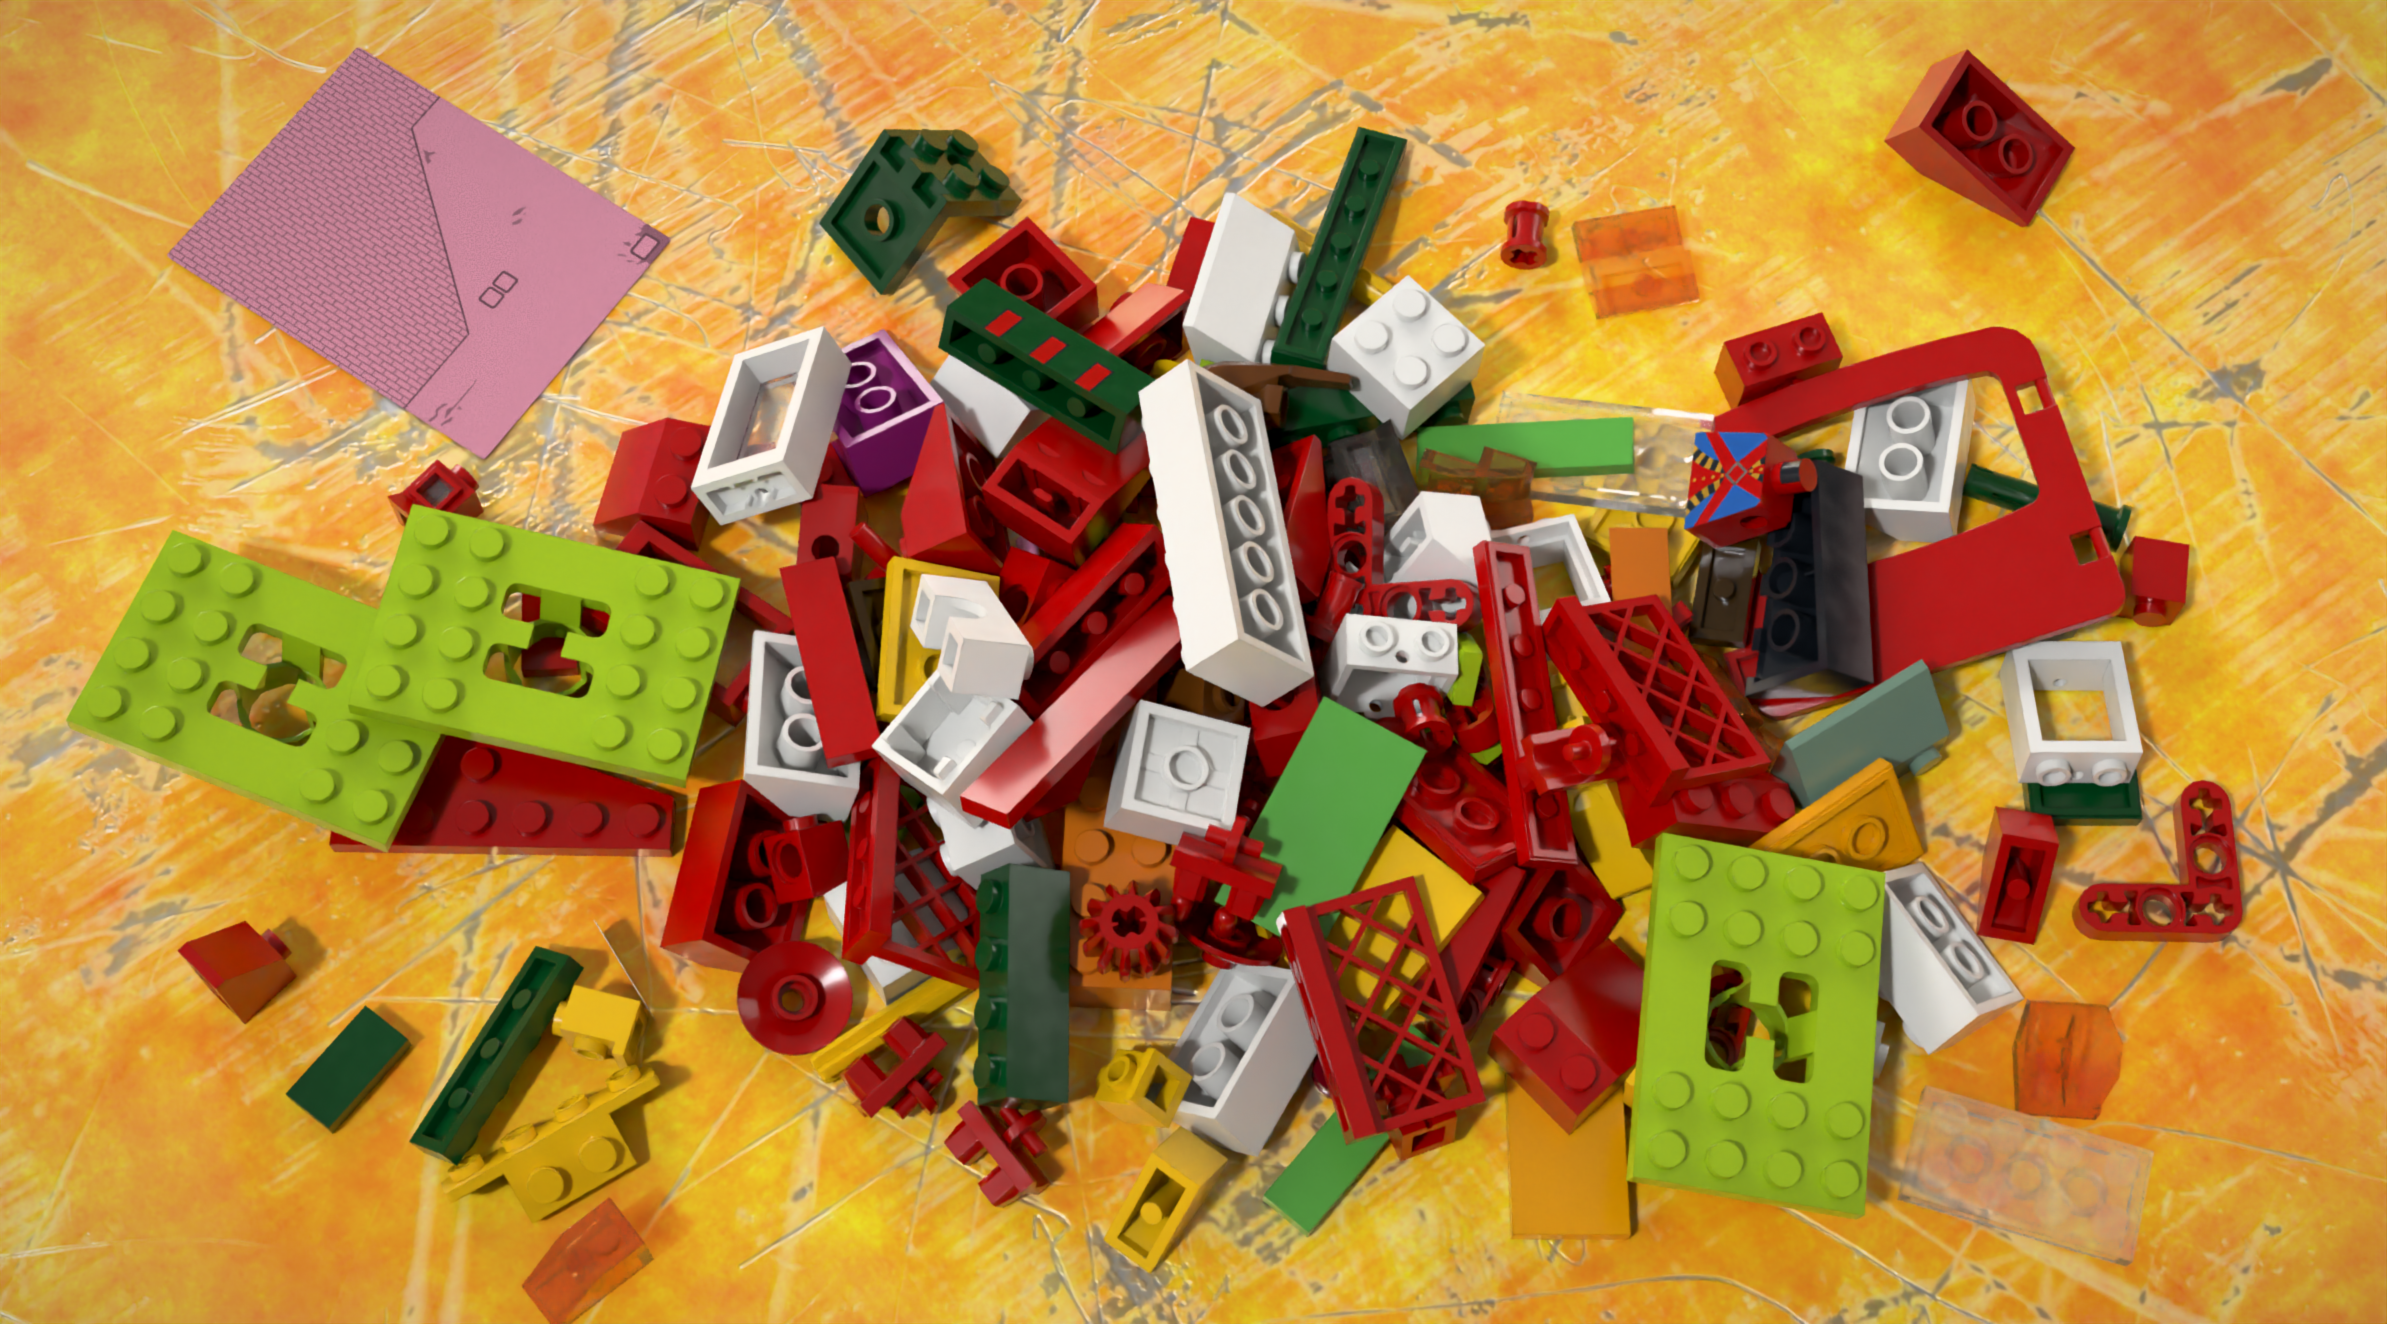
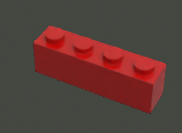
M1122 523L1021 627L1020 631L1033 648L1034 663L1029 679L1022 681L1019 699L1010 700L1019 705L1033 722L1099 659L1171 585L1169 570L1165 563L1166 551L1163 534L1156 525Z

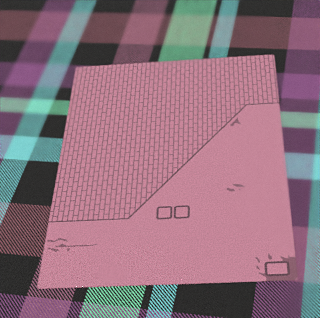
M358 47L169 251L167 256L475 455L485 459L670 242V238Z

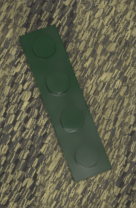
M535 946L409 1140L412 1145L427 1155L458 1166L465 1153L475 1144L478 1133L497 1103L507 1094L510 1083L522 1064L539 1044L541 1035L553 1018L559 1003L566 1001L571 994L574 983L584 969L583 966L569 955Z

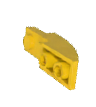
M1561 673L1551 676L1550 684L1557 730L1593 723ZM1617 782L1567 790L1573 833L1610 897L1618 899L1651 886L1655 850L1631 848Z

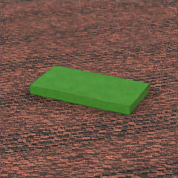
M1324 696L1248 836L1265 842L1261 858L1283 865L1271 899L1265 898L1256 916L1250 921L1280 936L1276 919L1282 911L1301 905L1307 907L1351 894L1427 751ZM1223 884L1214 901L1225 906L1232 886ZM1339 912L1318 918L1325 940L1339 917Z

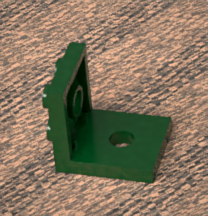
M884 129L819 222L822 228L880 295H891L896 292L949 217L1011 216L1021 203L1022 199L1009 186L1010 180L1008 176L999 168L991 165L978 151V143L966 132L958 129ZM882 207L887 210L889 215V226L885 233H882L879 229L877 222L878 213Z

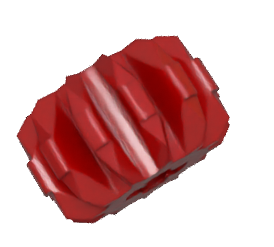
M1133 879L1127 886V894L1120 895L1118 889L1109 883L1105 887L1106 902L1091 898L1087 903V911L1091 917L1080 920V934L1088 938L1082 945L1085 957L1100 956L1097 962V970L1102 975L1110 972L1116 965L1119 966L1120 980L1124 983L1129 981L1131 977V968L1138 967L1141 975L1149 979L1153 976L1154 970L1152 960L1161 964H1168L1171 960L1172 952L1167 945L1177 943L1179 940V929L1170 925L1175 919L1176 911L1172 905L1159 906L1161 892L1157 888L1148 891L1143 897L1139 896V884ZM1133 925L1139 927V935L1129 932L1125 937L1119 936V927L1126 931L1130 930Z

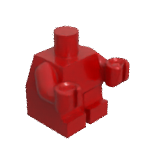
M1395 1054L1389 1066L1390 1069L1418 1084L1427 1069L1424 1064L1408 1069L1402 1054ZM1442 1060L1439 1061L1426 1088L1447 1099L1444 1093L1450 1089L1452 1080L1457 1076L1454 1067ZM1384 1077L1374 1095L1380 1115L1387 1119L1403 1114L1414 1092ZM1421 1096L1415 1110L1435 1103ZM1452 1112L1387 1132L1400 1162L1429 1150L1431 1151L1453 1143L1457 1115L1456 1112Z

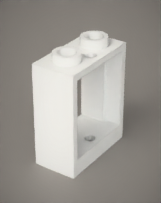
M1574 514L1556 518H1544L1534 523L1502 530H1491V541L1530 547L1533 568L1563 561L1582 606L1611 602ZM1552 608L1539 611L1541 625H1543ZM1595 624L1602 636L1613 642L1614 632ZM1546 652L1547 661H1550L1551 658Z
M1346 613L1317 671L1322 699L1325 696L1370 721H1377L1383 717H1395L1392 702L1397 697L1399 691L1410 684L1420 682L1436 686L1444 700L1458 676L1457 624ZM1396 656H1397V657H1406V658H1407V662H1406V663H1401V662H1399V661L1396 659ZM1414 700L1413 704L1416 713H1422L1419 701ZM1375 703L1379 705L1381 711L1373 712L1369 704Z
M2037 641L2008 650L1999 675L2018 783H2039L2044 786H2057L2064 783H2095L2099 786H2113L2119 783H2130L2143 750L2121 641ZM2033 690L2103 691L2113 741H2042Z

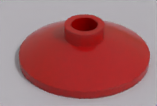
M1199 903L1190 920L1185 923L1174 921L1179 932L1193 945L1203 951L1201 954L1203 960L1220 969L1230 970L1233 969L1235 964L1243 966H1271L1280 960L1283 953L1282 944L1274 934H1272L1270 939L1258 936L1255 923L1244 918L1231 938H1218L1213 931L1212 925L1215 912L1220 906Z
M792 940L773 944L752 958L740 977L736 1002L743 1026L757 1043L778 1054L801 1056L817 1052L839 1036L851 1014L853 993L846 970L833 954L816 944ZM788 992L797 993L802 998V1008L798 1011L787 1010L782 1004V996Z

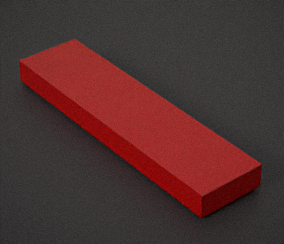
M834 556L779 568L828 769L880 757L872 747L880 735Z

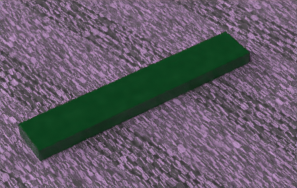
M1358 126L1272 347L1270 363L1296 365L1320 370L1325 369L1332 338L1338 334L1406 153L1408 139Z

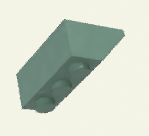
M1922 659L1784 742L1770 773L1788 783L1795 808L1805 809L1878 758L1892 763L1897 779L1910 771L1915 777L1920 776L1942 759L1939 752L1950 732L1927 665Z

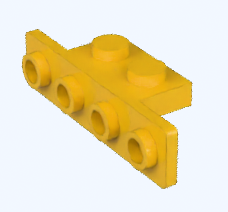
M636 1064L626 1066L609 1076L605 1080L607 1087L589 1098H586L584 1094H578L559 1104L553 1110L555 1117L534 1128L529 1123L514 1129L501 1139L502 1147L481 1158L479 1153H475L463 1158L458 1166L453 1165L448 1169L447 1172L450 1177L441 1182L448 1201L454 1203L504 1174L533 1224L633 1167L637 1162L611 1118L610 1113L659 1086L661 1083L649 1064L638 1069Z

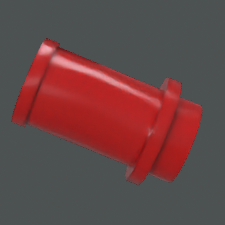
M1334 571L1329 573L1330 577L1313 616L1307 615L1305 618L1309 622L1306 633L1330 644L1346 613L1350 614L1359 591L1364 586L1362 583Z

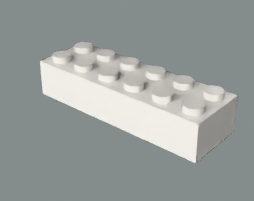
M1186 359L1138 392L1142 411L1141 423L1146 434L1150 457L1149 470L1153 477L1158 504L1157 516L1161 523L1166 551L1165 563L1169 570L1174 597L1173 610L1178 620L1182 644L1181 657L1186 671L1264 707L1314 677V671L1261 400Z

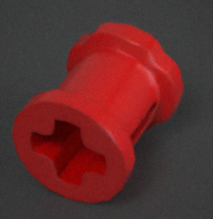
M1520 200L1506 206L1503 220L1508 226L1507 241L1502 245L1500 257L1504 264L1516 269L1529 270L1538 268L1547 261V248L1543 244L1544 228L1548 225L1550 211L1545 205L1539 202Z
M1420 682L1402 688L1392 702L1394 715L1399 722L1403 723L1405 728L1402 738L1427 751L1424 756L1425 759L1444 753L1451 746L1454 734L1451 724L1447 719L1443 718L1441 713L1444 706L1441 692L1436 686ZM1414 700L1419 701L1422 713H1416L1413 704ZM1424 728H1430L1431 741L1427 740Z

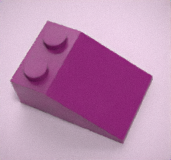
M884 329L841 348L852 363L829 440L849 478L856 487L860 488L864 498L877 492L889 490L896 483L913 475L934 407L944 403L943 399Z

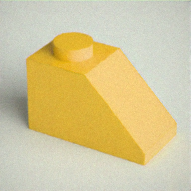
M1180 1126L1151 1153L1103 1240L1151 1274L1203 1205L1229 1159Z

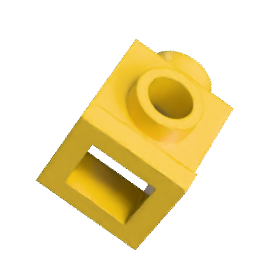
M573 985L568 1002L561 1001L557 1007L553 1019L552 1033L553 1035L564 1037L567 1044L572 1046L571 1051L575 1054L596 1061L605 1060L606 1055L614 1056L619 1069L634 1064L648 1017L639 1000Z
M1147 1048L1146 1052L1117 1049L1112 1061L1103 1066L1097 1074V1093L1093 1100L1122 1122L1169 1129L1192 1076L1156 1048ZM1151 1083L1163 1084L1154 1103L1145 1097Z

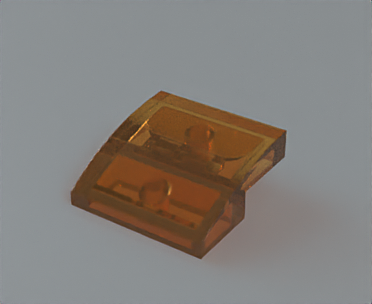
M1675 205L1580 220L1572 224L1571 230L1579 265L1597 320L1693 304L1700 301L1690 250H1684Z
M1487 446L1484 447L1478 464L1425 448L1418 468L1413 501L1421 491L1479 496L1485 519L1489 522L1490 526L1519 522L1523 520L1537 462Z

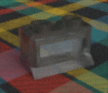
M1391 419L1374 430L1328 443L1326 460L1323 461L1326 490L1330 493L1335 484L1348 477L1360 478L1378 487L1384 500L1385 537L1420 494ZM1357 494L1356 500L1348 502L1347 510L1355 513L1356 507L1364 506L1365 498ZM1357 525V530L1346 528V532L1351 531L1365 534L1366 529ZM1356 544L1360 556L1367 555L1363 544Z

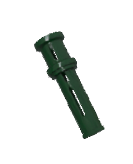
M1972 463L1962 493L1963 497L1967 496L2013 512L2033 503L2038 498L2040 491L2036 484ZM2093 500L2110 551L2116 553L2125 533L2132 507L2124 504L2119 509ZM2085 535V536H2083V537H2086V538L2091 539V538H2090V535Z

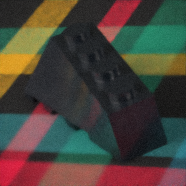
M1818 459L1812 461L1817 471L1815 489L1809 492L1794 494L1791 521L1786 527L1768 532L1766 545L1774 548L1772 564L1768 568L1767 573L1763 574L1761 578L1759 595L1767 599L1763 627L1754 628L1751 650L1759 653L1756 676L1747 677L1744 697L1750 699L1833 697L1874 683L1862 475Z

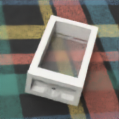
M824 326L734 355L691 486L692 491L720 525L813 498L852 366L850 360Z

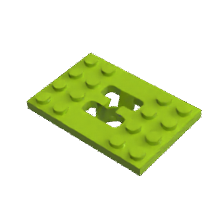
M412 504L348 702L349 711L352 714L686 788L740 592L741 578ZM514 593H524L541 597L540 619L527 623L505 617L503 613L509 596ZM583 607L604 611L610 615L607 630L602 636L589 637L581 630ZM544 637L564 638L565 642L560 657L580 661L581 680L570 689L556 694L524 687L520 677L513 669L521 654V650L523 648L528 649L532 644ZM502 652L504 655L507 682L493 680L485 676L489 659L495 653Z
M172 530L66 719L69 728L384 852H388L446 737V734L350 713L348 702L378 609L175 530ZM256 633H266L282 640V662L263 665L241 655L251 636ZM324 656L346 665V669L338 684L329 689L323 683ZM286 684H295L296 686L287 703L305 710L310 728L297 736L281 739L265 736L252 728L249 715L252 705L260 695ZM229 689L235 691L238 715L242 726L210 714L221 692Z
M1662 833L1656 838L1626 1181L1855 1220L1865 1216L1885 872L1669 833ZM1713 965L1734 968L1742 974L1744 982L1737 987L1730 988L1716 995L1710 1000L1711 970ZM1780 977L1801 980L1809 985L1811 989L1810 1012L1787 1018L1782 1006L1778 1003ZM1736 1003L1751 1009L1764 1027L1767 1028L1770 1040L1747 1036L1745 1056L1729 1066L1716 1054L1710 1043L1708 1022L1714 1008L1721 1004ZM1807 1058L1804 1083L1779 1079L1774 1073L1781 1064Z

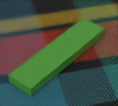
M1633 417L1418 427L1416 476L1418 483L1635 474V425Z
M1412 1024L1410 1025L1408 1032L1438 1047L1436 1043ZM1402 1040L1396 1054H1402L1408 1069L1424 1064L1427 1068L1428 1061L1433 1057L1431 1054L1405 1040ZM1389 1049L1383 1054V1056L1377 1062L1382 1063ZM1372 1069L1367 1073L1369 1080H1374L1377 1074ZM1335 1111L1263 1195V1201L1308 1238L1390 1141L1387 1132L1346 1146Z

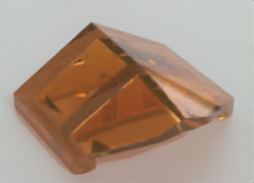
M2027 999L2012 1046L2015 1112L2018 1115L2096 1120L2102 1110V1104L2120 1077L2123 1042L2112 1020L2111 1012L2106 1005Z

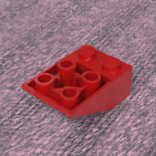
M1051 416L1012 448L981 487L989 516L1077 571L1152 476L1149 470L1150 457L1146 434L1143 431L1115 455Z

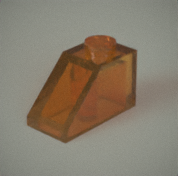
M609 1197L560 1234L521 1286L550 1324H571L652 1262L654 1258L646 1243Z

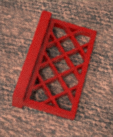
M1657 594L1582 606L1576 595L1557 598L1542 625L1545 651L1594 724L1610 722L1613 731L1612 737L1617 742L1615 754L1618 760L1625 766L1629 779L1648 808L1667 804L1675 791L1766 772L1772 763ZM1647 615L1657 629L1658 634L1630 622L1631 617ZM1595 624L1616 633L1614 642L1604 638ZM1624 637L1652 650L1650 659L1623 647ZM1662 654L1680 663L1687 673L1686 676L1659 664L1660 655ZM1623 666L1643 674L1642 684L1632 680ZM1652 680L1681 692L1679 700L1676 701L1651 689ZM1689 696L1707 704L1715 714V718L1687 706ZM1651 708L1672 717L1671 726L1669 727L1661 723ZM1681 722L1709 734L1708 743L1705 744L1680 732ZM1718 740L1738 748L1744 758L1737 759L1716 749ZM1680 751L1701 760V766L1690 768Z
M881 756L867 759L860 765L859 790L852 805L841 959L863 965L871 956L975 991L979 987V970L975 964V951L980 940V912L976 907L977 890L960 876L954 877L947 870L940 853V845L944 844L945 840L938 843L921 820L930 814L927 806V796L905 782ZM901 785L914 789L926 805L914 811L901 794ZM904 827L909 830L924 850L913 857L898 839V831ZM928 859L933 862L947 881V884L938 889H935L918 866ZM904 873L921 896L920 899L911 904L907 902L895 885V877ZM952 891L956 893L968 909V918L961 922L942 898ZM927 905L945 928V931L933 937L916 914V911ZM901 920L919 946L911 948L893 942L892 925ZM952 938L966 956V966L952 962L940 944Z
M1414 876L1311 906L1301 905L1281 912L1276 919V924L1346 1146L1486 1101ZM1403 893L1411 917L1402 934L1371 919L1381 899ZM1371 903L1365 915L1353 909V907ZM1339 912L1360 923L1346 951L1324 939L1318 920L1319 917ZM1366 927L1397 943L1383 971L1352 955ZM1413 927L1415 928L1419 944L1408 938ZM1403 947L1425 959L1429 973L1420 990L1389 975ZM1329 953L1341 959L1336 971H1334ZM1347 964L1378 979L1364 1007L1342 996L1338 981ZM1384 984L1415 999L1401 1027L1371 1012ZM1431 984H1433L1438 1001L1426 995ZM1421 1003L1443 1015L1447 1029L1438 1047L1408 1032ZM1347 1010L1359 1016L1354 1027H1352ZM1365 1020L1396 1036L1382 1064L1360 1052L1356 1038ZM1450 1039L1456 1057L1445 1052ZM1402 1040L1433 1056L1419 1084L1389 1068ZM1440 1060L1461 1071L1468 1094L1447 1100L1426 1088ZM1365 1066L1377 1072L1372 1084H1370ZM1385 1076L1414 1092L1403 1114L1382 1120L1374 1095ZM1421 1096L1435 1103L1415 1110Z

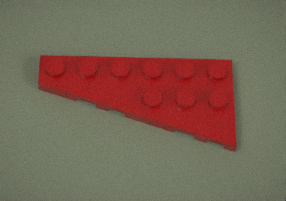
M446 735L388 852L381 851L333 831L330 834L329 845L334 852L673 857L676 802L673 796L574 763Z

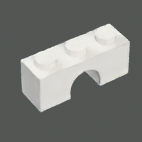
M921 574L910 627L923 648L941 650L937 671L950 692L1018 700L1022 681L1028 680L1032 673L1034 663L1033 648L988 583L979 580Z

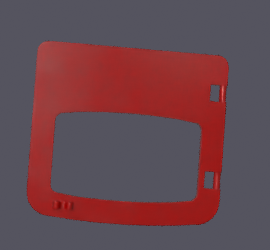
M2000 326L1989 327L1893 351L1793 384L1703 421L1695 427L1703 432L1766 433L1778 439L1811 425L1896 397L1948 383L1989 376L1997 379L2003 388L2040 491L2038 498L2033 503L2001 518L1923 547L1868 563L1874 683L1833 697L1773 698L1756 703L1760 712L1768 719L1775 721L1786 720L1860 697L1921 659L1929 668L1930 674H1934L2110 619L2118 615L2124 608L2126 601L2125 587L2104 535L2102 524L2058 404H2056L2040 355L2031 340L2017 330ZM2035 386L2043 409L2025 415L2017 391ZM2090 535L2098 560L2079 565L2071 540ZM1759 565L1746 646L1752 645L1754 628L1763 627L1767 598L1759 595L1762 578Z

